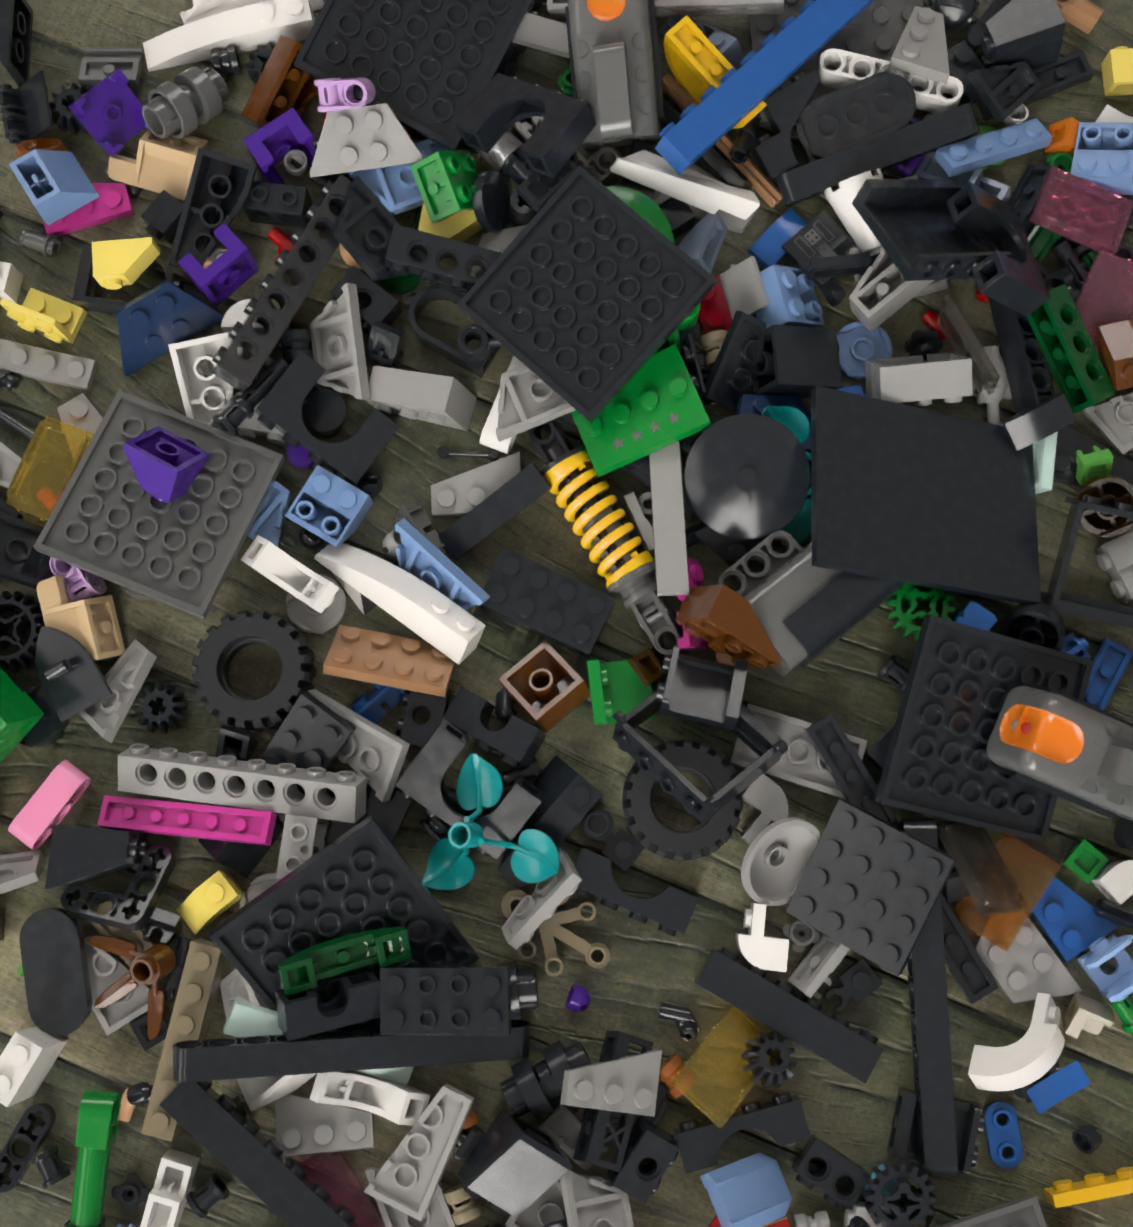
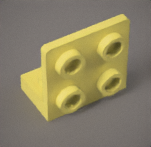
M30 288L22 306L4 298L0 301V305L8 311L6 315L18 321L17 325L32 333H34L35 329L42 331L46 338L56 343H61L64 340L73 344L88 313L84 308L34 288Z

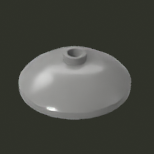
M784 818L764 828L753 839L743 859L741 880L746 893L754 901L767 906H780L791 901L821 838L817 828L801 818Z

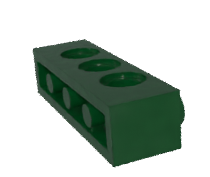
M1066 284L1049 290L1051 299L1028 315L1027 319L1061 392L1065 394L1074 414L1115 395L1116 392Z

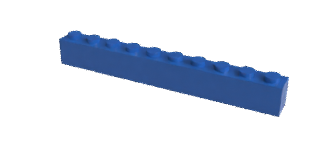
M808 0L798 11L801 15L796 19L793 15L790 16L780 26L781 32L777 36L771 33L760 44L762 49L758 53H755L754 50L749 52L740 62L741 68L737 71L731 68L721 78L720 82L722 84L717 89L712 85L700 97L702 102L698 106L692 103L679 116L682 119L676 125L670 122L659 133L662 139L655 149L681 175L875 0Z

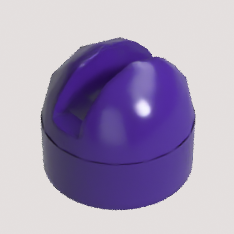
M573 984L568 993L565 1008L574 1012L585 1011L591 1002L588 990Z

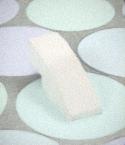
M169 1149L161 1158L154 1188L149 1193L140 1227L179 1226L187 1202L186 1194L190 1192L199 1157Z

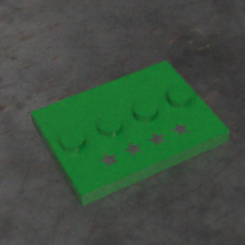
M676 344L655 353L592 424L576 410L571 412L598 477L712 425Z

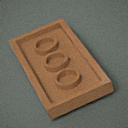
M339 625L323 664V674L446 697L456 663L427 641Z

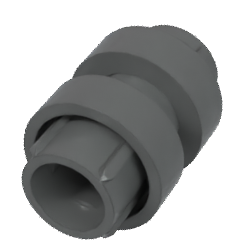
M190 67L176 75L174 82L166 81L152 89L148 95V104L142 107V115L146 125L155 136L161 139H165L168 136L182 139L195 131L198 123L206 124L221 115L223 111L222 103L228 100L229 91L224 79L214 69L207 67L201 70L197 67Z

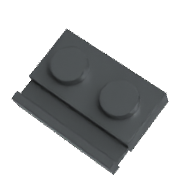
M84 48L85 55L82 57L78 76L81 87L92 88L111 72L120 69L129 80L126 85L129 88H139L143 67L142 60H144L142 48Z

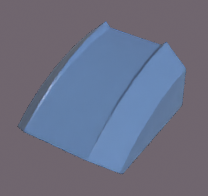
M761 1152L700 1176L704 1188L708 1191L721 1227L764 1226L786 1216L792 1200L777 1160Z

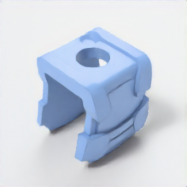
M1112 934L1108 938L1101 937L1089 946L1090 951L1077 959L1100 994L1111 1002L1122 1001L1133 992V960L1124 949L1132 943V935L1116 937ZM1113 958L1116 961V970L1112 974H1104L1101 971L1100 965Z

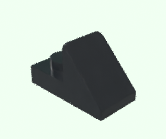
M222 725L219 731L215 757L232 755L236 757V760L248 761L250 755L257 747L258 741L250 733ZM238 776L239 782L243 785V779Z

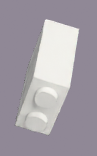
M37 1026L15 1031L0 1056V1103L9 1107L35 1096L68 1040L62 1036L47 1034Z

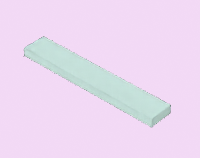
M236 999L223 1028L224 1034L234 1037L283 1034L279 1028L277 1011ZM414 1067L356 1071L407 1086Z

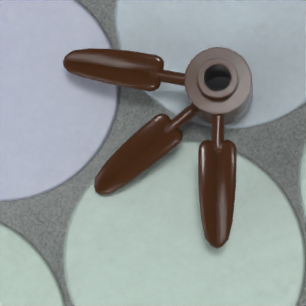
M106 935L89 937L87 941L90 945L133 959L130 973H126L107 988L96 1000L95 1008L101 1009L112 1005L138 987V983L152 984V988L148 990L147 1034L150 1041L155 1039L161 1028L165 1002L164 991L158 990V980L172 972L175 968L176 957L174 952L165 944H156L141 952L136 950V943L126 939Z

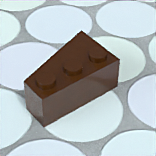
M280 35L241 114L242 116L263 127L291 108H294L296 113L300 115L305 110L303 107L313 96L319 95L318 86L314 85V80H317V78L294 65L303 46L302 43Z

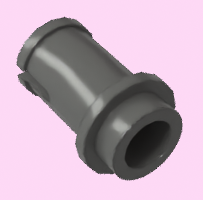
M25 229L20 236V245L22 247L41 252L47 258L56 257L60 253L61 241L55 235L49 234L46 236L30 229Z

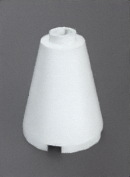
M880 168L876 169L873 175L870 170L839 182V188L834 190V192H832L831 187L824 191L826 199L862 253H870L871 257L880 254L882 246L852 205V202L866 179H883Z

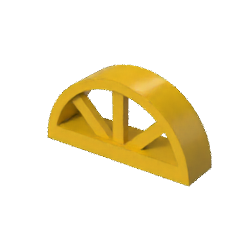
M687 15L665 33L663 44L669 67L677 82L700 104L702 102L700 97L712 85L717 89L722 84L720 82L721 78L734 67ZM762 101L733 129L744 127L767 104Z

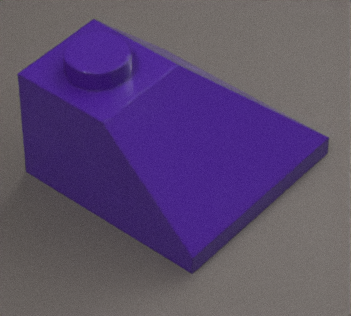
M160 426L125 442L123 447L141 488L152 494L155 499L170 503L186 493L210 456V453Z

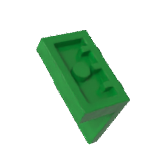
M468 150L438 151L410 166L432 223H438L461 211L474 210L472 197L473 193H477V186H474V182L478 174L476 162Z
M599 660L587 661L594 726L616 724L617 721L612 717L614 713L622 711L626 715L653 694L652 685L645 687L627 662L628 660L600 663ZM655 714L652 715V716H651L650 718H648L647 720L654 719V718H655Z

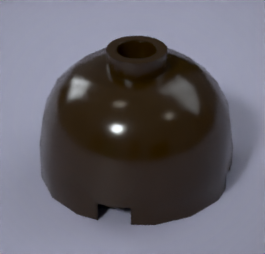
M1103 474L1094 476L1084 482L1076 494V498L1082 500L1084 494L1103 498L1102 504L1114 506L1115 501L1133 505L1132 484L1116 475ZM1084 509L1080 523L1090 533L1108 538L1121 535L1133 526V519Z

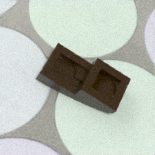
M655 647L647 648L627 661L645 687L658 682L667 675L661 673L665 655L659 653Z

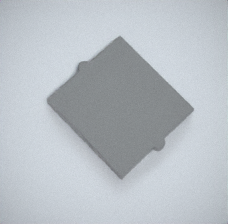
M750 256L739 264H732L729 270L719 275L732 319L736 310L754 317L755 313L770 305L755 256Z

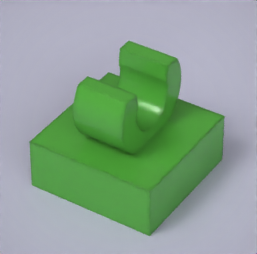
M1093 446L1092 452L1085 455L1081 450H1077L1076 479L1080 486L1094 476L1111 475L1114 457L1109 449L1100 450L1099 447Z

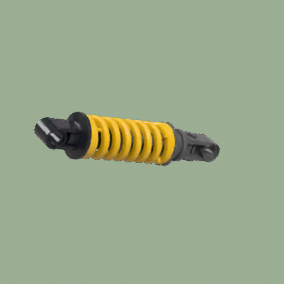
M554 420L529 429V437L547 465L541 472L552 486L549 492L558 495L556 503L560 508H566L564 512L565 519L569 522H575L572 530L575 535L583 536L581 538V546L584 549L591 550L589 553L590 561L592 563H600L597 573L607 580V593L609 595L620 593L624 599L623 605L626 609L632 608L638 623L649 636L655 649L664 655L671 654L673 648L669 649L665 646L664 636L667 632H672L676 636V646H678V638L683 637V630L675 621V615L667 600L663 596H657L656 579L652 574L655 570V560L649 551L638 552L636 547L642 544L641 537L636 536L631 539L628 533L633 531V524L628 522L622 525L620 521L625 517L626 512L622 508L615 511L612 508L617 502V497L609 495L601 499L600 495L608 490L609 484L607 481H601L595 485L592 484V481L598 475L591 464L586 447L581 446L574 449L561 425ZM549 424L551 434L546 440H543L541 438V430L545 425Z

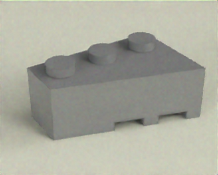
M882 247L873 265L869 266L849 296L851 312L872 332L935 280L906 281Z
M373 366L369 380L370 399L365 401L384 415H391L393 413L408 419H418L468 432L477 398L454 377Z

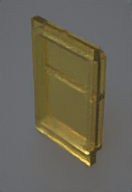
M46 416L45 420L37 425L6 493L8 497L6 504L16 507L19 511L23 510L35 515L41 520L48 521L94 434L74 427L73 424H67Z
M732 1006L720 1019L671 1082L719 1128L723 1127L755 1085V1083L750 1082L753 1074L752 1071H743V1067L748 1064V1061L741 1058L743 1052L748 1051L745 1043L750 1039L755 1040V1035L762 1032L735 1006Z

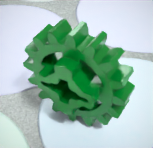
M905 583L900 590L892 595L895 599L889 600L886 603L887 607L893 608V611L887 617L888 619L895 618L897 620L893 626L894 630L900 627L904 628L903 637L914 633V640L918 641L921 627L910 622L918 621L923 623L925 614L952 621L947 614L955 612L956 608L948 606V603L954 599V596H946L944 593L946 590ZM917 588H925L931 592H920ZM901 600L906 603L904 614L901 610ZM929 600V603L926 604L922 611H917L914 615L911 614L918 604ZM936 601H939L940 604L939 614L936 612Z

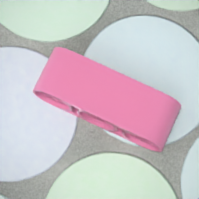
M68 760L62 761L12 821L8 831L33 851L38 849L53 832L54 824L59 825L91 783V778Z

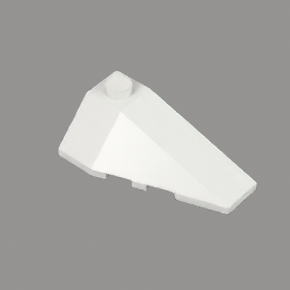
M229 332L169 344L186 417L221 430L215 424L212 417L215 414H220L231 403L230 399L233 397L234 387L212 373L216 365L212 359L221 346L227 348L230 344Z
M234 969L221 981L220 988L226 1020L235 999L270 1009L237 969ZM317 1073L237 1079V1082L250 1110L254 1111L297 1090Z

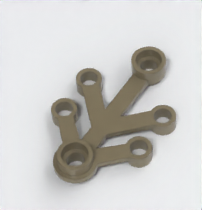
M513 890L503 897L501 910L507 919L513 912L511 909L512 901H521L524 896L528 895L524 891ZM567 896L559 905L566 903L569 899V896ZM583 902L579 907L554 913L551 918L544 920L538 928L546 957L545 971L548 975L558 976L564 968L563 961L558 957L554 937L584 954L589 966L602 968L608 964L610 951L605 944L600 942L590 944L561 926V924L577 920L591 921L596 915V908L592 903ZM588 905L593 909L591 917L585 918L581 915L580 911L583 906ZM531 940L523 943L517 949L518 955L524 960L532 959L537 952L535 943ZM524 944H530L533 947V953L530 956L522 954L521 948ZM594 950H601L604 957L601 961L596 962L592 959L591 954ZM553 960L560 964V970L555 973L551 972L548 968L549 962Z

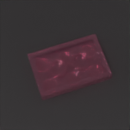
M1052 166L1047 172L1030 222L1113 257L1121 243L1133 208V201Z

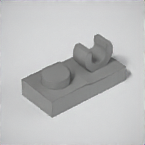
M634 492L624 496L623 504L638 536L642 539L645 551H649L653 555L655 554L653 526L645 518V516L652 517V509H646L643 505L646 500L651 499V492L643 493L638 501Z
M823 933L819 942L812 947L787 981L810 999L812 996L820 999L822 995L817 992L818 988L823 982L829 986L832 984L831 979L827 976L842 962L850 948Z

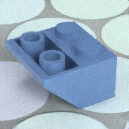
M1079 122L1070 173L1073 194L1133 195V123Z
M34 149L9 163L18 181L47 226L100 197L72 152Z
M773 264L760 272L770 305L755 314L757 319L766 323V329L773 324L820 328L825 325L822 317L823 310L818 302L814 288L815 283L811 279L805 278V272L802 269Z
M317 465L285 517L338 548L359 528L374 502L365 492Z

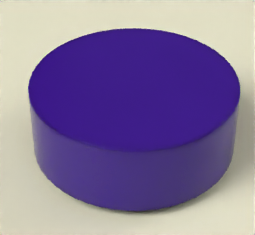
M288 445L287 457L295 467L306 469L314 465L307 458L308 452L300 446L295 449Z

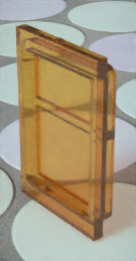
M1004 833L977 872V893L960 899L953 913L960 923L976 932L978 936L984 937L1007 952L1061 866L1050 860L1049 857L1025 845L1021 840Z

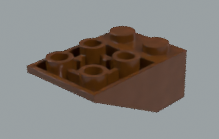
M724 584L690 587L689 595L686 596L675 621L685 626L684 631L694 637H702L709 642L708 646L711 649L730 655L733 663L738 658L749 661L748 668L749 666L766 668V666L781 665V658L747 599Z

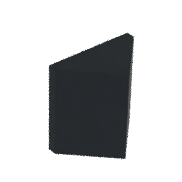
M224 806V807H229V808H239V807H232V806ZM278 821L275 822L271 846L283 832L284 826ZM202 838L198 840L215 860L246 878L250 876L271 848L268 845Z

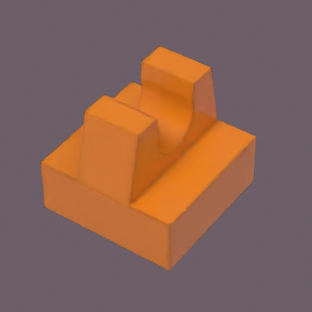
M1069 117L1049 125L1048 132L1053 138L1050 146L1045 147L1044 152L1047 154L1065 152L1074 156L1080 121Z

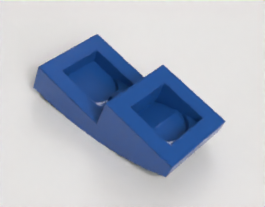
M790 208L762 234L748 250V253L751 256H755L756 260L765 268L773 264L777 265L788 255L781 248L782 245L808 223Z

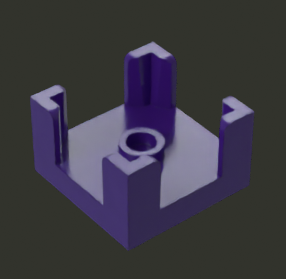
M120 69L111 72L68 106L106 156H113L124 147V143L142 129L148 128L142 115L143 105L126 85L129 80Z
M291 108L243 139L254 164L266 182L285 184L274 166L284 160L285 155L291 150L304 152L307 156L308 166L312 167L316 148L312 144L314 138L294 108Z
M225 223L214 231V235L228 250L211 265L204 269L190 253L178 261L184 271L191 277V282L215 308L260 270L248 248Z

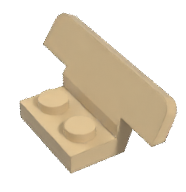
M148 129L139 139L136 160L118 154L109 156L108 175L112 180L157 193L165 190L174 198L185 200L198 148L208 150V140L190 135L182 139H175L171 136L161 139Z
M62 575L53 576L38 583L36 590L46 627L55 628L71 635L89 651L95 661L120 656L125 652L112 595L69 603Z

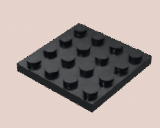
M839 799L786 912L899 976L908 962L957 859L844 799Z

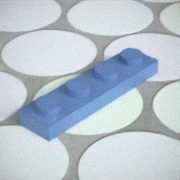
M1035 118L1021 124H1015L939 147L934 158L948 176L952 177L1048 147L1053 137L1042 123Z

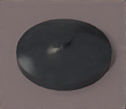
M738 414L714 423L696 440L686 461L685 488L692 508L710 528L733 538L756 539L779 531L798 514L808 494L810 467L802 444L786 426L766 416Z

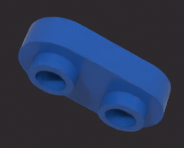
M1000 1100L992 1101L985 1106L982 1113L984 1115V1132L988 1155L999 1167L1010 1169L1017 1166L1023 1156L1017 1114L1014 1108L1006 1102ZM1000 1113H1005L1006 1121L1003 1124H998L996 1120ZM1006 1146H1010L1012 1150L1009 1157L1002 1156V1150Z

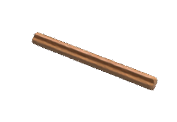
M670 74L662 77L663 93L682 111L692 103L695 106L699 105ZM727 134L724 135L715 145L752 183V188L770 207L773 208L778 205L783 199L780 190L749 157L744 163L738 164L730 159L732 156H729V152L734 141Z

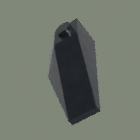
M200 147L198 148L168 265L183 269L178 261L188 253L192 254L202 266L205 264L220 241L214 235V231L223 223L229 227L248 199L257 170L256 165Z
M556 755L543 769V773L538 775L539 779H535L533 784L544 792L541 804L512 839L511 843L518 844L519 836L524 830L537 829L546 833L558 848L603 796L578 772ZM506 848L498 871L517 888L522 890L527 883L518 879L511 868V857L516 850Z

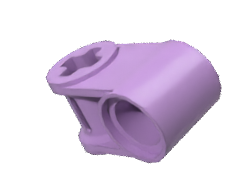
M326 78L314 80V85L318 86L320 106L317 107L318 112L358 108L370 104L375 98L376 90L374 84L367 78ZM355 85L360 86L363 90L361 101L354 96L353 88Z
M50 558L49 566L51 572L55 576H63L70 603L89 599L95 595L101 596L106 592L107 586L102 577L75 566H70L55 558Z

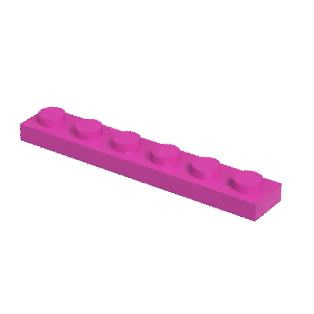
M104 795L97 826L108 829L271 846L277 814L270 811Z

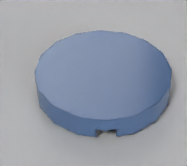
M856 321L843 327L837 335L840 370L842 374L850 379L866 380L865 360L892 357L891 339L880 326L870 332L860 321Z

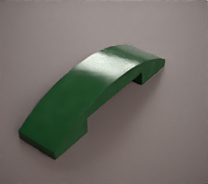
M392 927L349 934L312 946L287 958L278 964L285 997L318 987V980L374 963H378L382 968L412 959L407 929L405 927Z

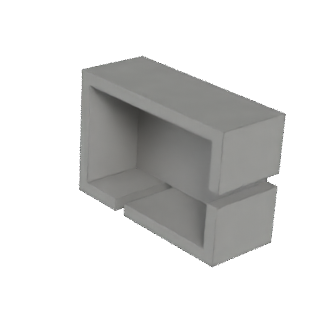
M956 352L927 354V362H923V355L865 360L866 393L868 397L899 404L913 402L916 406L931 405L934 399L944 398V402L954 403L963 401V396H973L972 358Z

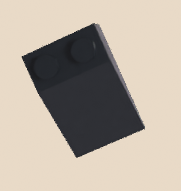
M0 0V61L20 87L29 80L33 10L26 0Z

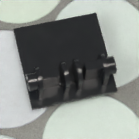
M39 71L17 89H12L10 84L0 86V105H2L0 109L3 114L2 121L5 137L12 144L18 145L23 141L36 139L53 126L47 95L48 89L43 71Z
M688 334L681 344L679 352L703 406L709 405L713 401L702 397L706 392L705 384L709 375H702L708 371L705 366L703 350L699 349L698 345H694L691 334Z

